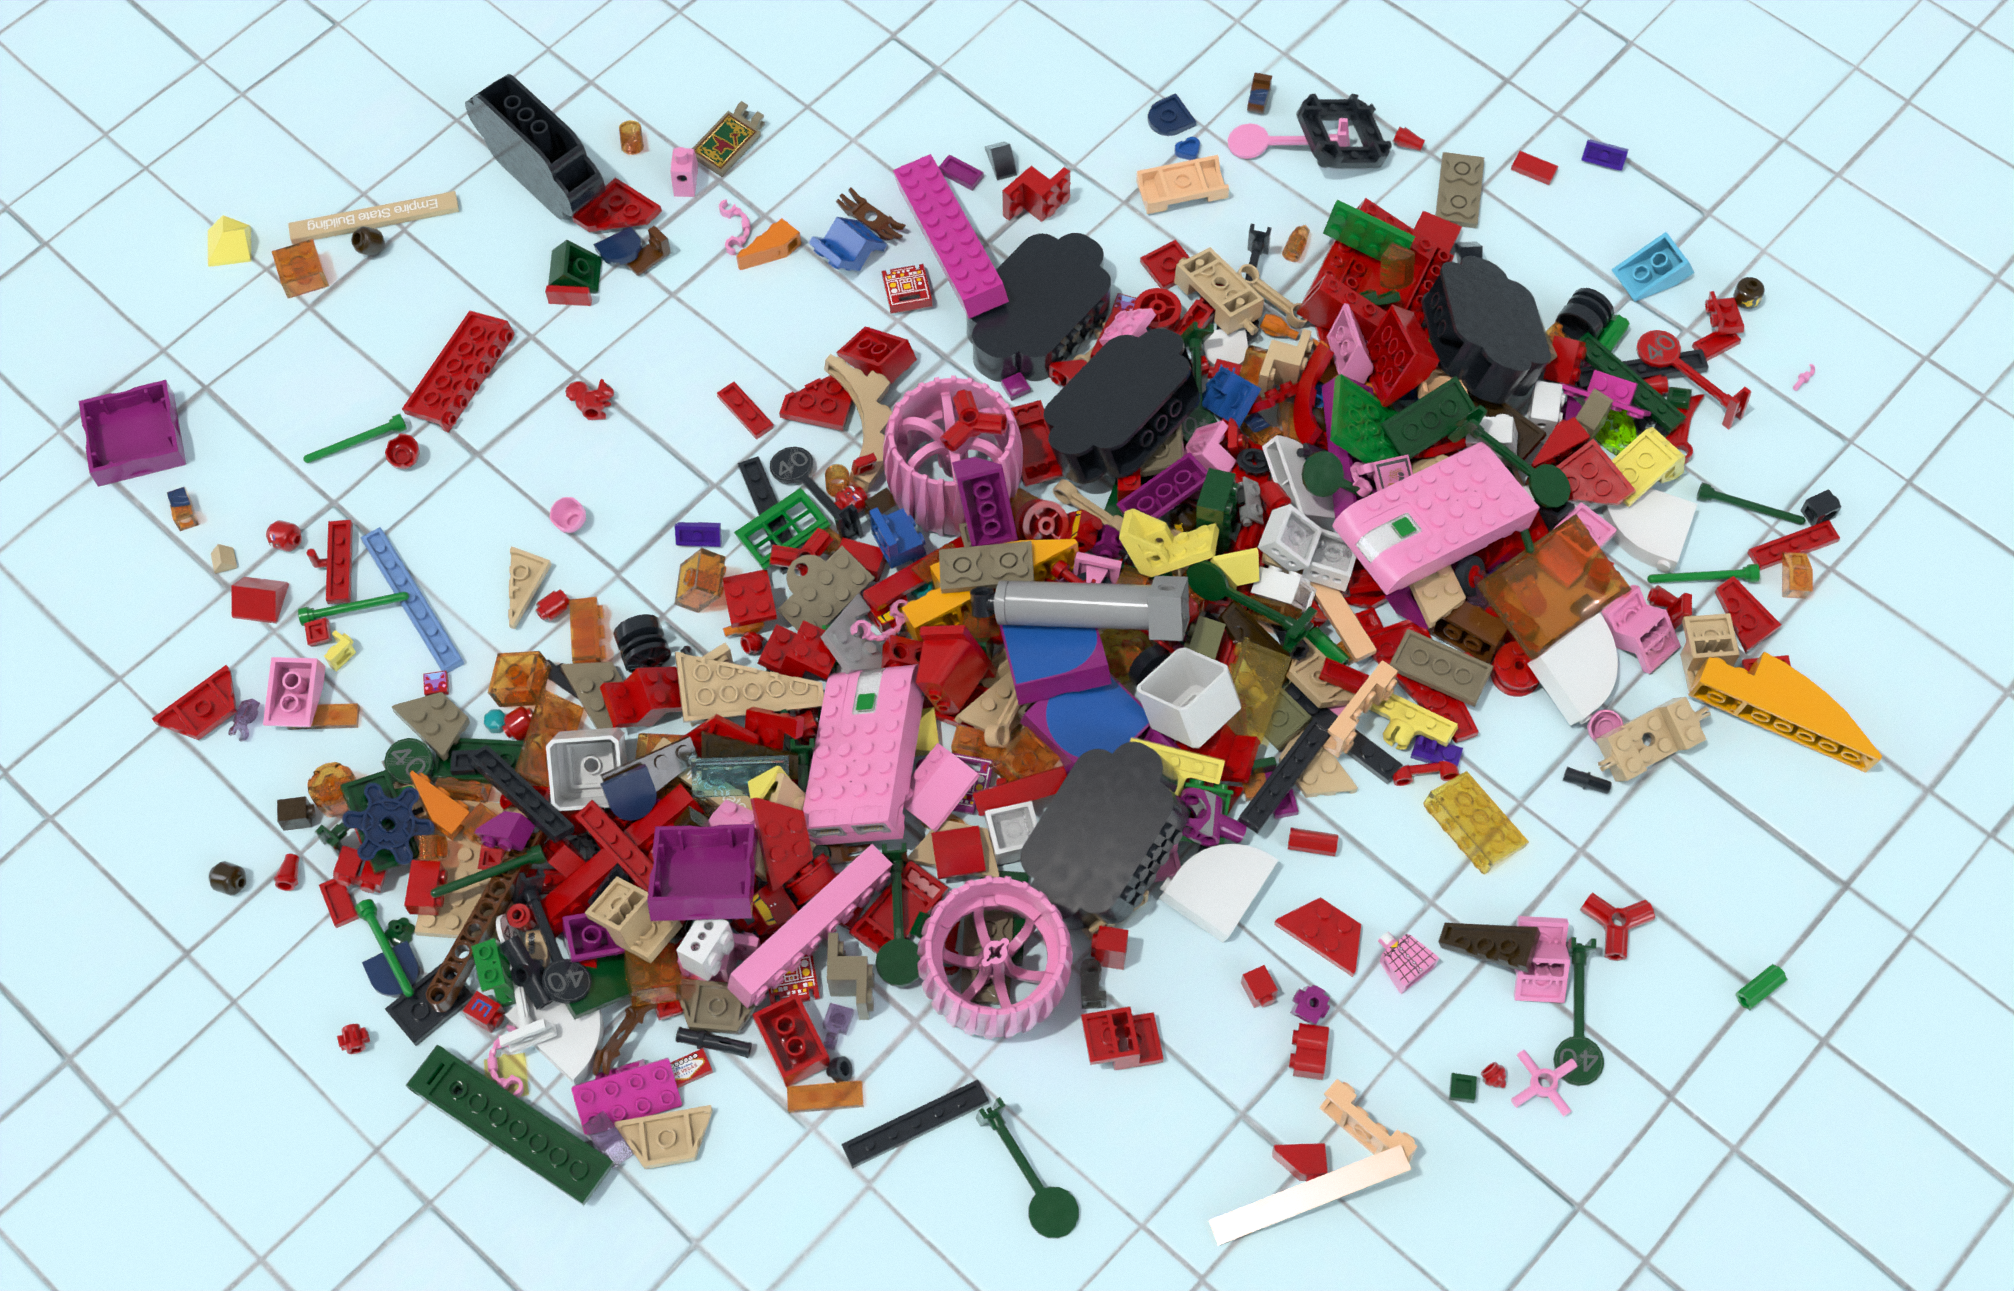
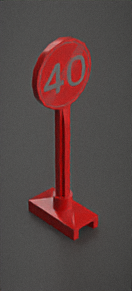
M1648 331L1639 338L1636 351L1638 357L1644 363L1659 368L1672 365L1720 401V404L1727 409L1722 422L1725 428L1729 430L1732 427L1735 416L1740 420L1743 418L1752 393L1751 390L1744 387L1733 397L1730 394L1724 393L1679 358L1681 352L1680 343L1674 335L1667 331Z

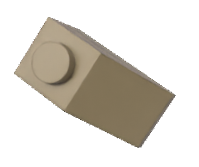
M1596 389L1591 392L1576 416L1577 421L1590 435L1589 441L1605 425L1614 401Z

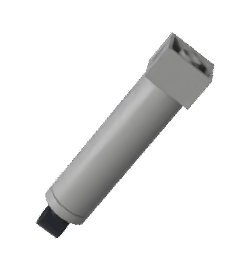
M1155 576L1152 585L1000 580L996 592H993L992 588L985 586L976 587L970 591L972 615L986 618L995 613L996 621L999 625L1149 630V640L1183 641L1190 620L1188 577Z

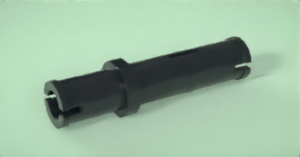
M680 1026L675 1040L677 1043L697 1046V1049L707 1048L749 1058L752 1048V1042L709 1034L706 1030L702 1029L701 1031H695Z

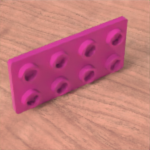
M1594 370L1587 390L1560 383L1562 389H1564L1563 393L1569 396L1580 398V395H1583L1586 401L1591 392L1596 389L1614 400L1611 410L1622 412V409L1628 410L1626 415L1638 419H1643L1644 416H1650L1651 414L1650 411L1631 405L1638 386L1637 383Z
M669 1058L645 1064L644 1059L610 1069L608 1075H605L603 1071L599 1072L594 1080L571 1087L585 1135L614 1127L617 1121L650 1116L682 1105Z

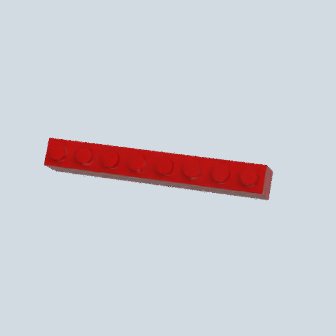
M680 783L655 804L646 816L636 820L623 832L648 856L654 844L655 827L674 826V822L688 806L701 814L704 811ZM605 848L600 850L541 900L540 903L555 938L563 932V917L585 913L590 907L587 901L617 864V861Z

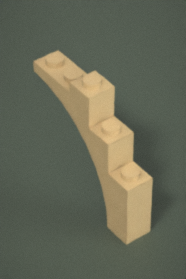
M830 354L825 360L824 371L834 377L849 393L861 419L863 444L859 457L874 452L877 458L873 470L854 476L852 470L850 471L849 481L857 487H862L865 492H868L884 471L883 443L885 435L883 434L885 433L889 416L892 415V410L884 404L881 405L880 402L888 393L890 382L884 375L877 374L874 371L865 376L861 370L852 368L842 358Z

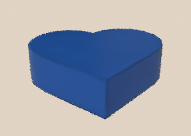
M1188 137L1185 141L1177 142L1174 150L1175 155L1187 160L1197 159L1200 150L1199 139Z

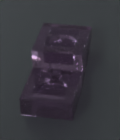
M604 1110L583 1125V1128L598 1150L614 1161L615 1164L612 1169L634 1154Z

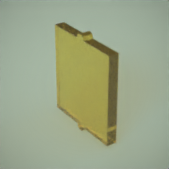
M525 1053L508 1056L502 1054V1057H497L498 1071L496 1073L498 1078L507 1079L510 1075L520 1078L524 1086V1092L520 1097L528 1096L529 1088ZM484 1059L485 1076L497 1084L492 1079L490 1072H488L487 1059ZM512 1084L508 1087L507 1091L513 1094L519 1086Z

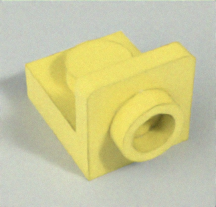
M335 630L332 632V635L337 644L330 647L324 657L329 666L337 672L356 654V651L352 646L353 640L347 634L343 633L341 635Z

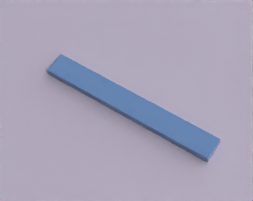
M381 527L360 537L393 593L407 592L409 594L408 600L401 601L400 604L441 671L449 673L464 665L463 659Z

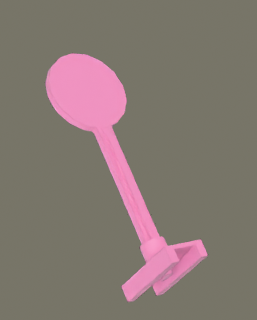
M1339 118L1337 134H1329L1330 140L1337 141L1339 147H1350L1348 118ZM1251 123L1236 127L1228 137V147L1231 153L1245 159L1261 155L1269 145H1308L1305 136H1268L1267 131L1263 127Z

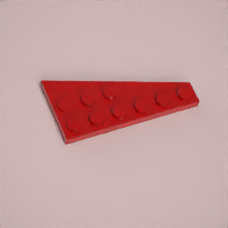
M1408 619L1366 633L1376 648V654L1371 657L1378 664L1382 660L1390 664L1407 629L1430 639L1432 638L1427 629L1414 624ZM1397 673L1395 679L1398 681V685L1419 706L1458 724V729L1452 737L1455 743L1478 736L1479 731L1464 702Z

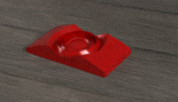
M1041 400L1012 407L1011 410L1018 424L1022 440L1023 468L1021 480L1024 486L1027 487L1063 477L1048 441L1050 431L1043 416L1044 407Z
M911 860L903 868V873L901 874L904 939L908 940L912 936L909 932L919 911L931 915L932 909L943 899L948 891L947 886ZM892 882L849 931L850 935L876 954L884 944L894 939Z

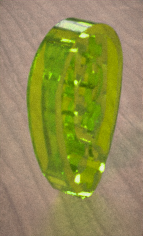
M1610 409L1607 417L1609 420H1613L1612 427L1613 429H1618V432L1610 430L1611 423L1606 421L1605 425L1594 437L1601 446L1616 456L1625 449L1624 447H1627L1636 439L1633 419L1631 416L1626 415L1628 410L1622 409V412Z

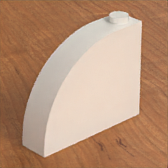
M1276 435L1262 446L1273 481L1279 483L1287 493L1293 507L1320 528L1336 531L1332 526L1335 521L1333 494L1327 497L1313 496L1306 490L1303 484L1301 473L1306 460L1303 457L1297 456V450L1303 448V445L1288 437ZM1292 513L1290 514L1288 520L1292 524L1310 528Z
M1650 488L1630 507L1624 502L1618 506L1604 504L1602 506L1603 519L1617 529L1616 534L1612 538L1626 553L1660 571L1673 573L1687 537L1697 503Z
M1599 612L1582 622L1527 664L1571 726L1577 722L1583 724L1590 720L1592 717L1591 713L1599 708L1609 697L1617 677L1618 657L1612 633Z
M1224 844L1207 848L1186 861L1172 879L1166 878L1160 887L1163 893L1159 899L1224 943L1277 864L1278 859L1260 849L1241 844Z
M527 994L529 1013L533 1022L544 1018L555 1026L557 1036L533 1046L574 1085L581 1084L593 1069L596 1050L602 1049L604 1022L601 1009L574 1020L565 1004L553 1001L544 1008L536 1010ZM515 1005L505 1016L509 1023L518 1029L519 1016L517 1005Z

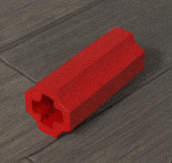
M1291 827L1287 849L1335 856L1338 834Z

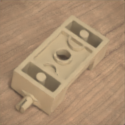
M1211 247L1188 259L1184 257L1176 264L1174 283L1186 295L1197 291L1215 308L1214 322L1227 335L1240 328H1245L1251 335L1258 332V328L1252 322L1262 317L1264 298ZM1215 284H1224V286H1217Z
M1687 697L1673 698L1596 738V742L1605 758L1598 762V766H1601L1599 768L1601 771L1609 768L1615 781H1628L1647 771L1646 767L1674 752L1687 750L1707 740L1699 721L1711 715L1710 712H1707L1709 709L1704 707L1695 712L1692 710ZM1645 733H1648L1651 737L1649 746L1644 745L1642 741Z

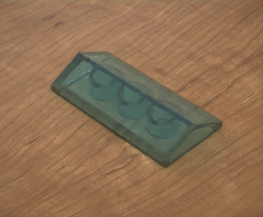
M789 755L691 759L693 797L750 796L748 781L775 766H780L789 777Z

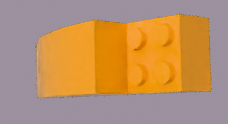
M1075 539L1014 541L1032 542L1034 581L1044 582L1046 578L1056 580L1051 575V571L1059 560H1063L1070 565V572L1074 569L1076 553L1079 552L1078 543ZM939 562L929 566L935 589L917 600L908 602L906 606L902 607L907 630L913 640L924 641L919 635L921 626L965 625L967 627L971 625V622L979 619V617L972 615L970 591L941 593Z
M1763 652L1755 661L1749 672L1741 667H1732L1726 664L1723 659L1709 657L1697 671L1688 696L1865 773L1882 758L1880 752L1848 712L1828 693L1805 675L1766 652Z

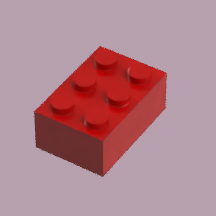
M798 993L752 1014L755 1025L785 1087H789L829 1067V1055Z

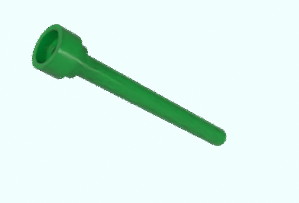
M401 413L392 416V419L386 424L309 453L303 457L305 463H311L392 430L393 432H402L407 430Z
M1748 564L1746 567L1738 570L1651 574L1647 577V581L1649 583L1730 579L1734 576L1736 579L1743 578L1744 581L1747 580L1750 583L1759 582L1760 569L1758 564Z
M399 592L316 610L309 607L298 608V617L301 625L304 626V623L318 618L406 601L409 598V594L407 592Z
M366 899L359 902L355 907L358 916L368 922L404 995L411 997L414 994V990L376 918L378 909L374 901Z

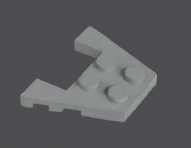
M860 594L853 598L820 637L846 674L862 670L861 673H869V670L881 669L882 655L876 648V645L866 638L862 639L864 634L863 628L858 626L857 633L851 635L850 632L852 624L857 621L856 619L867 615L871 611Z

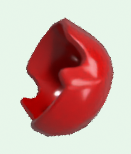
M401 433L395 439L389 440L385 455L388 463L394 468L407 469L417 462L420 451L417 441L411 435Z

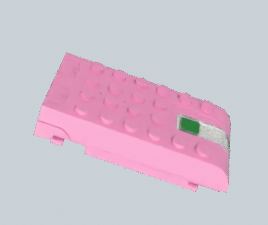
M1481 441L1355 502L1336 518L1332 526L1384 593L1388 595L1487 547L1488 544L1502 537L1505 538L1513 534L1514 531L1521 532L1528 529L1540 507L1533 501L1491 448Z
M919 664L860 670L850 674L845 672L832 673L828 677L803 807L809 839L816 845L903 839L905 816L902 814L905 797L909 795L924 697L921 696L922 690L916 684Z

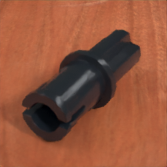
M1568 766L1562 780L1581 786L1584 790L1589 788L1604 794H1608L1612 786L1610 781L1590 775L1591 772L1589 771L1586 773Z

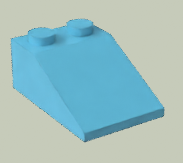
M1667 232L1611 269L1634 302L1673 287L1695 273L1687 258Z

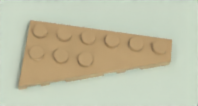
M675 652L683 723L708 720L715 714L724 718L746 716V709L751 707L773 710L774 713L781 712L783 709L792 711L822 707L824 698L822 682Z

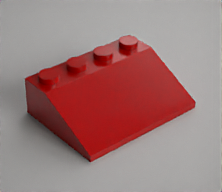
M1391 305L1366 344L1371 362L1373 363V372L1368 378L1383 407L1389 406L1428 379L1440 361L1414 312L1395 305Z

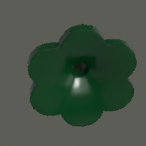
M402 917L399 920H391L388 923L385 935L393 946H397L405 941L410 943L412 935L415 933V926L406 917Z

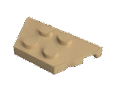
M1451 565L1409 585L1428 628L1435 626L1436 622L1442 617H1447L1453 609L1460 607L1466 599Z
M1304 637L1303 639L1310 651L1307 653L1306 658L1300 661L1292 659L1286 677L1318 708L1348 705L1355 694L1318 679L1326 656Z
M1011 671L960 712L954 720L960 724L962 721L974 726V730L980 733H985V729L989 724H996L1015 690ZM1022 704V705L1019 707L1018 711H1019L1025 704ZM1018 711L1009 726L1010 733L1021 724V718L1017 715Z
M1304 727L1290 742H1288L1287 746L1285 747V749L1279 757V763L1290 750V748L1294 745V743L1297 741V739L1300 737V735L1303 733L1306 727ZM1323 747L1295 783L1305 798L1317 797L1318 795L1331 796L1338 792L1353 794L1358 790L1356 784L1334 755Z
M945 820L936 832L971 827L973 825ZM979 827L986 872L970 875L983 878L985 876L999 877L988 829ZM931 830L909 855L908 862L911 860L915 864L936 868L931 833L935 831Z
M711 1105L617 1121L615 1122V1127L643 1168H656L696 1160L713 1110Z

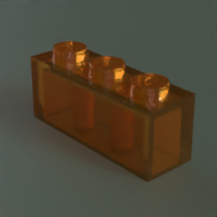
M597 597L570 599L572 662H603V659H607L606 646L602 645V639L606 638L605 627L601 625V619L605 618L603 605H599Z

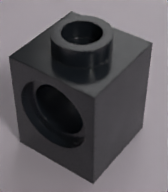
M1828 489L1806 499L1800 511L1810 525L1814 526L1836 518L1842 506L1839 499Z

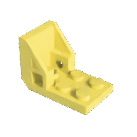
M1653 427L1642 432L1612 460L1636 490L1633 495L1623 502L1630 507L1657 481L1662 484L1677 479L1684 473L1685 455Z
M1130 509L1125 511L1119 539L1139 573L1155 577L1213 558L1215 556L1219 529L1216 523L1208 526H1200L1198 529L1187 533H1179L1174 537L1165 522L1136 509ZM1156 538H1162L1163 541L1157 542Z

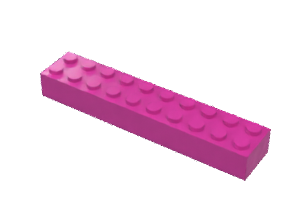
M929 154L894 169L893 173L898 188L967 317L972 318L1009 302L1001 278L933 156Z

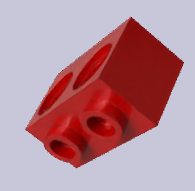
M890 635L882 647L881 669L919 664L917 660L920 661L923 642Z

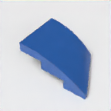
M1222 366L1215 376L1206 383V390L1202 393V406L1228 422L1229 418H1233L1240 428L1261 388Z

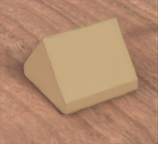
M217 544L211 552L214 573L237 568L234 548Z

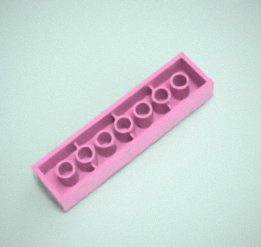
M871 844L730 974L727 988L747 1009L753 1004L755 1006L759 1005L766 998L767 995L765 993L771 987L776 989L784 981L783 976L788 971L793 973L802 964L800 960L806 954L810 957L820 947L818 944L824 938L828 940V933H836V927L841 922L846 924L853 917V911L858 906L863 908L871 900L870 895L875 890L879 893L888 884L887 880L891 876L890 870L893 864Z

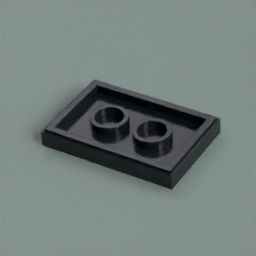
M441 964L412 986L414 994L411 997L402 994L385 1008L386 1012L415 1046L463 1009L473 997V994L464 985L449 1010L436 1012L426 998V991ZM454 973L449 974L447 980L455 978L456 975ZM445 994L438 995L434 1001L442 1000Z

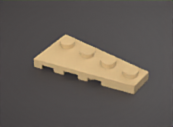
M777 773L775 780L778 782L775 793H771L769 801L803 810L806 794L785 774ZM758 839L755 874L767 882Z

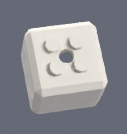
M1186 647L1174 651L1137 685V693L1151 728L1192 748L1201 747L1241 709V702L1228 666Z
M618 727L558 732L546 746L551 804L558 811L580 810L591 800H594L601 808L609 807L600 785L603 783L600 774L627 763L625 733ZM589 758L597 760L598 769L594 771L587 769L585 765L586 760Z

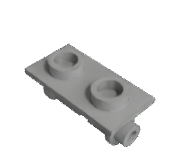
M1242 477L1243 482L1238 483V504L1242 505L1245 503L1246 505L1239 507L1240 522L1245 527L1251 526L1253 521L1264 524L1258 482Z

